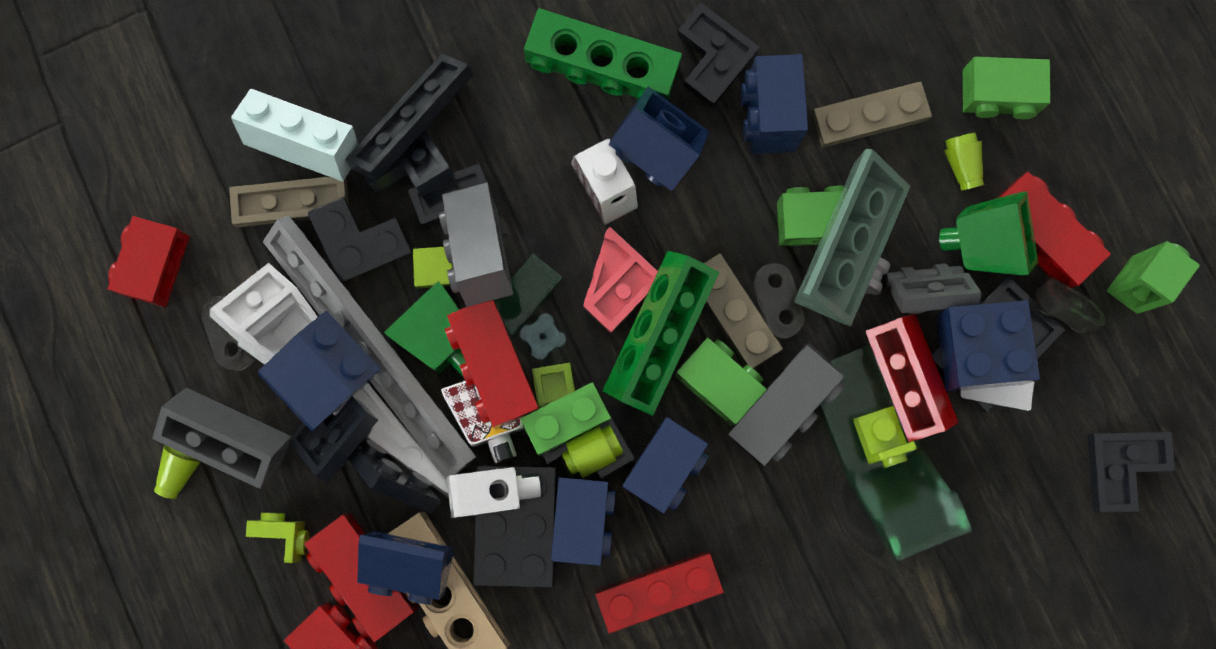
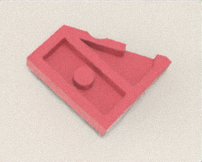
M611 227L606 230L583 308L612 334L646 298L658 271Z

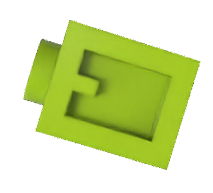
M894 406L853 419L869 464L882 461L884 468L907 461L905 453L917 449L914 441L906 442Z

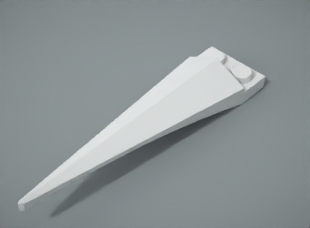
M269 263L210 308V317L238 341V346L263 364H266L297 333L318 317L297 287ZM366 384L353 397L361 401L378 419L367 439L380 445L386 450L387 454L412 472H417L426 477L434 488L449 498L447 480L370 384ZM344 403L333 414L336 416L346 403Z

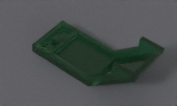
M868 344L829 360L844 372V378L840 382L845 387L830 404L823 400L818 407L846 478L894 560H902L972 531L958 493L948 488L918 440L914 441L917 449L905 453L907 461L884 468L882 461L868 463L853 419L894 406L871 345ZM895 409V412H896V415H897V417H898L899 423H900V425H901V428H902L903 434H904V436H905L906 442H907V443H910V442H908V439H907L906 434H905V432H904L903 426H902V424H901V421H900L899 416H898V414H897V411H896V409Z

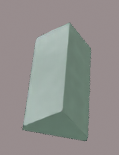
M865 149L854 163L794 301L801 306L848 326H851L910 189V185L873 149Z

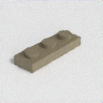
M922 82L815 108L811 113L821 148L925 122L932 117Z
M331 177L229 187L232 225L236 228L275 224L277 219L288 215L293 221L310 220L307 213L309 210L342 196H345L349 205L346 178L343 182Z
M721 253L705 262V265L720 272L705 304L743 363L754 368L780 352L783 348Z

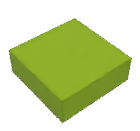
M444 247L413 249L414 286L416 288H431L439 281L443 287H449L447 270L453 269V263L448 262Z
M570 363L532 369L539 408L575 391Z

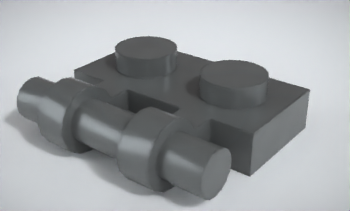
M946 263L934 264L930 269L914 270L912 266L900 267L897 272L884 274L886 288L891 287V294L901 313L921 314L925 311L942 310L948 307L980 304L981 291L970 274L964 273L962 266L948 267Z

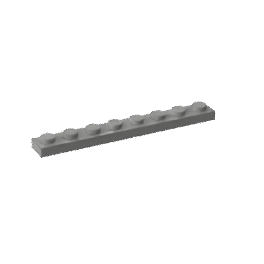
M288 215L277 219L263 240V243L316 312L321 315L327 310L381 368L370 382L444 478L447 480L448 476L459 474L476 458L467 443L460 437L443 412L436 406L419 381L408 370L395 350L391 348L291 217Z

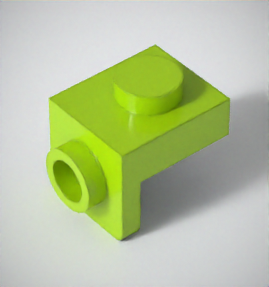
M261 512L260 520L247 521L246 537L286 539L284 563L302 561V554L306 555L308 552L304 543L310 539L309 531L304 530L305 522L285 521V513Z

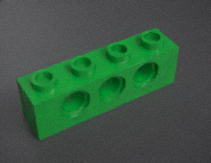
M541 8L537 10L524 47L526 63H529L530 67L542 73L558 72L564 74L573 83L585 85L589 82L601 86V89L608 94L621 96L624 93L636 97V100L640 98L648 86L666 100H669L682 57L680 52ZM563 45H570L576 49L570 55H561L557 52L558 48ZM598 56H605L611 60V63L605 67H599L592 61ZM640 67L647 74L642 78H633L628 74V71L631 68Z
M667 251L604 386L603 392L625 404L652 416L654 415L720 273L719 271L688 255Z

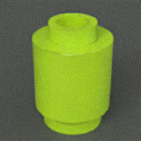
M608 425L602 429L600 426H597L566 442L568 450L562 453V456L572 475L579 472L582 478H585L617 462L616 457L624 452L611 426Z

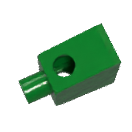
M1027 191L968 206L957 217V227L942 228L940 230L939 242L943 251L961 250L963 264L967 270L1029 275L1038 262Z
M438 281L384 333L437 373L442 372L451 364L463 376L459 365L466 362L460 348L452 349L444 329L451 326L447 315L460 309Z

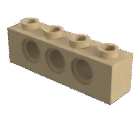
M425 512L416 514L388 533L447 546ZM453 556L447 587L452 593L451 601L448 605H440L433 599L432 605L420 604L426 613L422 618L425 626L433 637L436 638L440 635L448 649H508L510 645L508 639ZM465 618L472 623L474 628L472 637L463 639L455 634L453 626L456 619Z

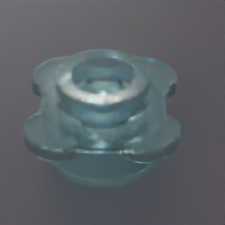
M541 314L537 322L531 326H523L520 331L521 339L529 343L532 348V355L537 359L546 358L548 352L552 351L555 347H562L566 341L565 334L557 330L553 324L554 318L550 314ZM541 333H545L547 335L545 340H541L539 338V335Z

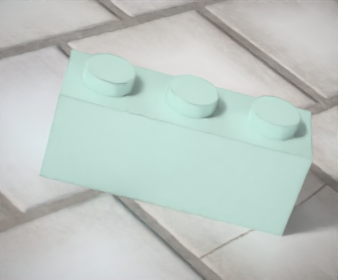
M253 89L249 90L231 116L244 145L342 182L351 170L345 159L358 146L353 126Z

